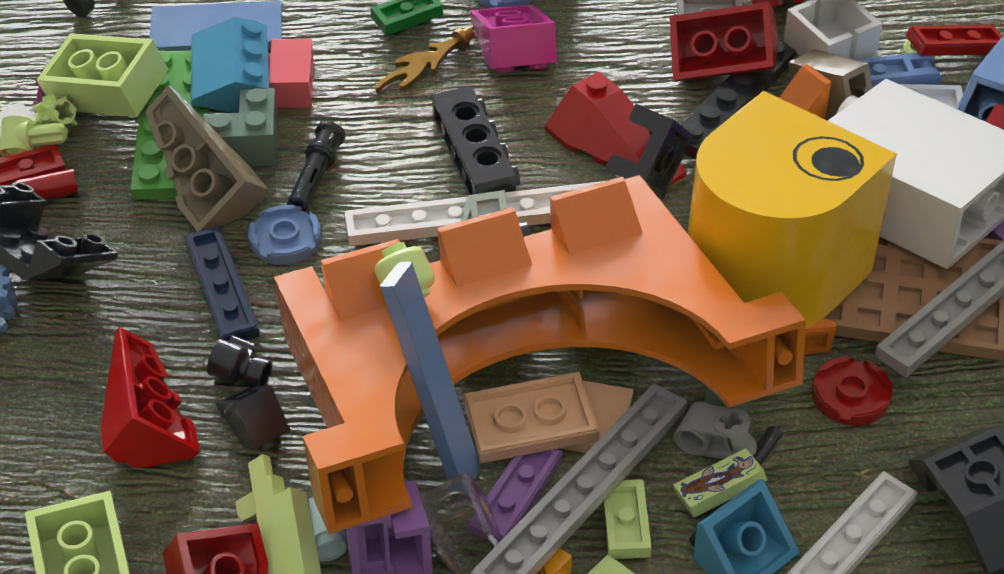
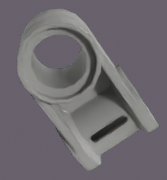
M695 402L689 408L674 434L676 445L682 451L693 456L725 459L745 448L752 456L757 450L755 438L748 430L751 424L749 414L740 408H727L710 405L705 402Z

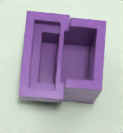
M415 481L405 483L412 501V508L347 528L351 574H432L430 526Z

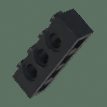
M472 86L432 94L434 124L467 195L505 190V192L516 191V186L520 185L518 169L516 165H510L507 147L504 142H499L496 125L493 120H488L484 100L477 98Z

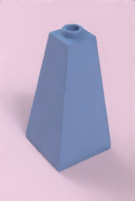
M1004 37L999 40L974 70L956 108L982 121L987 120L996 103L1004 106Z

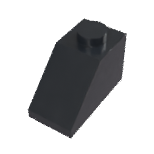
M272 386L248 387L216 402L218 410L244 447H258L260 452L268 450L282 442L281 435L291 431Z

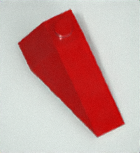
M597 72L572 85L545 124V131L566 149L575 153L578 150H582L593 155L594 162L603 166L614 154L638 164L651 137L649 129L629 120L634 108L633 103L618 86L601 72ZM681 163L670 185L687 177V170Z
M258 523L178 533L162 553L167 574H268V560Z

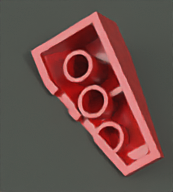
M119 327L115 332L100 427L103 452L113 461L118 463L124 462L136 469L195 458L200 452L196 428L191 418H183L177 408L182 401L178 393L170 391L165 384L164 379L168 374L152 343L122 327Z

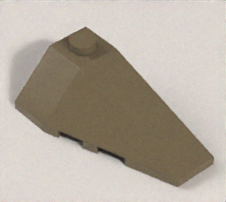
M168 85L145 110L157 147L162 149L168 166L165 168L168 179L173 180L178 195L175 197L178 208L197 232L220 227L246 216L269 191L252 168L173 87Z

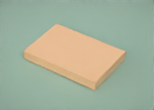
M580 372L463 394V403L480 464L599 440V429Z

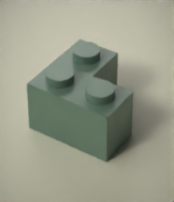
M275 88L240 90L239 113L203 115V119L250 167L277 166L279 119Z

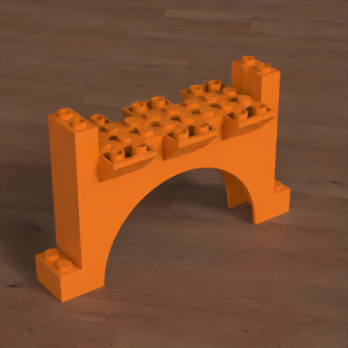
M640 175L627 179L619 177L551 196V229L523 237L513 207L437 228L440 261L429 263L435 275V281L429 288L431 294L424 299L453 385L484 367L510 357L535 351L568 347L616 349L663 361L704 383L728 408L803 384L805 318L782 292L744 303ZM399 239L321 260L325 290L312 266L274 277L285 340L327 429L304 435L303 442L313 499L329 534L412 508V501L404 480V458L412 431L424 414L374 271L377 262L384 258L381 251L399 243Z

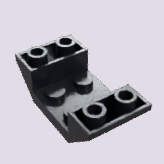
M13 182L12 185L0 186V263L24 281L80 275L117 259L118 252L105 243V239L99 235L86 233L79 237L56 236L53 238L50 236L47 229L39 226L46 200L33 192L34 189L30 185L22 182Z
M999 426L982 427L908 461L909 466L927 491L931 492L938 489L965 526L969 550L986 574H1003L1004 432Z

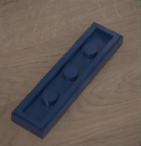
M220 227L184 235L186 248L220 339L229 341L231 336L244 340L260 337L258 324Z

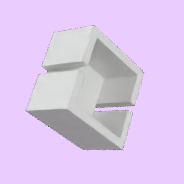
M810 0L788 9L783 41L791 48L796 49L800 56L812 50H817L850 59L870 58L877 55L882 23L855 0H817L816 3Z

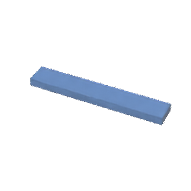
M399 262L380 288L452 493L465 494L472 484L470 475L475 479L481 466L413 263Z

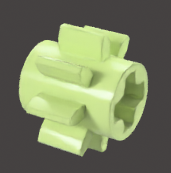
M51 93L43 97V102L33 106V109L37 111L34 120L37 125L63 123L68 133V129L78 124L74 120L77 107H74L67 100L66 95L56 100L55 95Z

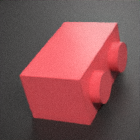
M312 38L272 39L271 53H268L269 88H275L277 109L312 108L314 78Z

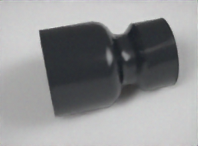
M231 336L229 341L220 339L213 347L207 363V373L229 383H236L243 379L246 385L250 387L265 386L271 375L272 361L259 356L252 358L255 343Z

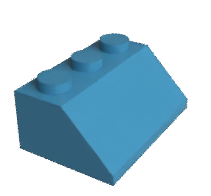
M232 17L192 35L191 105L227 113H239L240 90L269 88L267 24L253 19Z

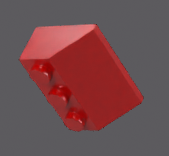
M769 2L669 16L674 82L775 68L778 52L776 14Z

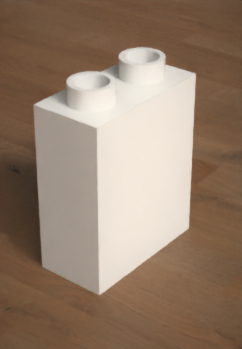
M888 79L880 82L860 98L853 95L849 96L841 104L836 115L828 120L841 128L897 153L880 237L949 269L1004 221L1003 129Z

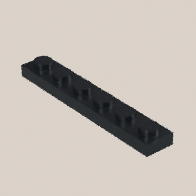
M778 41V52L774 69L731 74L680 124L693 134L684 155L696 159L698 150L705 138L761 92L766 91L789 67L788 62L795 59L796 49Z

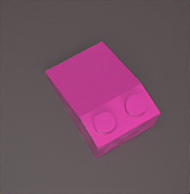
M533 4L470 10V18L484 61L491 69L495 68L496 72H511L515 70V66L525 65L529 69H543L547 67V63L557 62L555 22Z

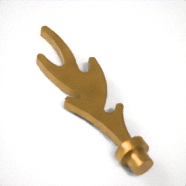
M471 27L465 29L458 28L453 31V38L439 43H430L429 51L415 52L396 59L395 66L397 68L406 67L395 70L382 78L375 85V92L379 93L388 84L406 78L400 83V90L404 91L424 74L427 67H431V73L435 74L440 63L456 47L464 49L469 46L470 41L475 38L473 29Z

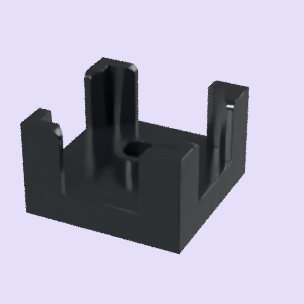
M635 104L629 120L649 129L651 137L638 164L614 154L610 157L605 170L624 179L640 175L655 195L663 200L693 134L674 119Z

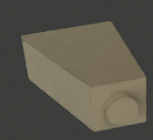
M812 50L788 62L791 81L805 64H808L831 81L825 118L827 121L836 115L841 104L849 96L853 95L860 98L872 89L869 64L866 62L817 50Z

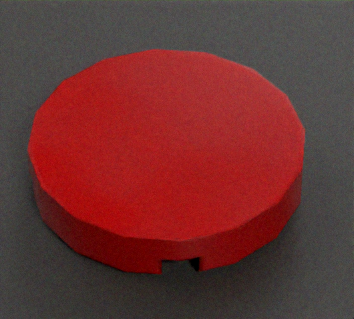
M841 357L829 360L819 367L812 384V399L818 410L833 421L855 426L874 423L885 415L891 403L892 383L886 373L872 362L864 360L863 364L854 361V357Z

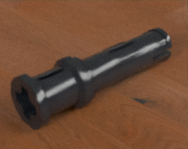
M321 121L318 123L315 129L316 137L313 142L308 144L305 150L307 161L287 201V205L302 207V211L306 212L325 169L334 164L337 158L335 151L337 147L343 144L346 134L342 127L332 121Z

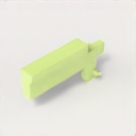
M260 455L248 463L252 492L235 502L238 517L245 521H252L257 518L268 560V574H321L307 492L292 487L285 489L284 478L273 474L270 456Z

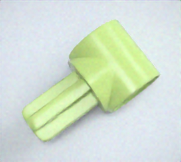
M23 116L4 117L1 122L0 155L6 157L36 149L39 146L62 144L68 138L66 126L63 123L36 125L34 121Z

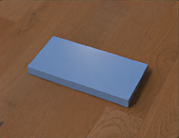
M282 1L152 6L149 39L154 40L159 51H190L191 38L194 33L232 17H239L267 24L268 51H271L272 39H282Z

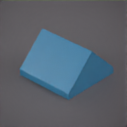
M758 479L697 524L693 560L708 574H773L797 556L800 551L764 480Z

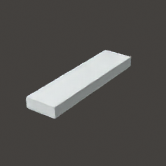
M883 471L787 574H850L916 502L918 492Z

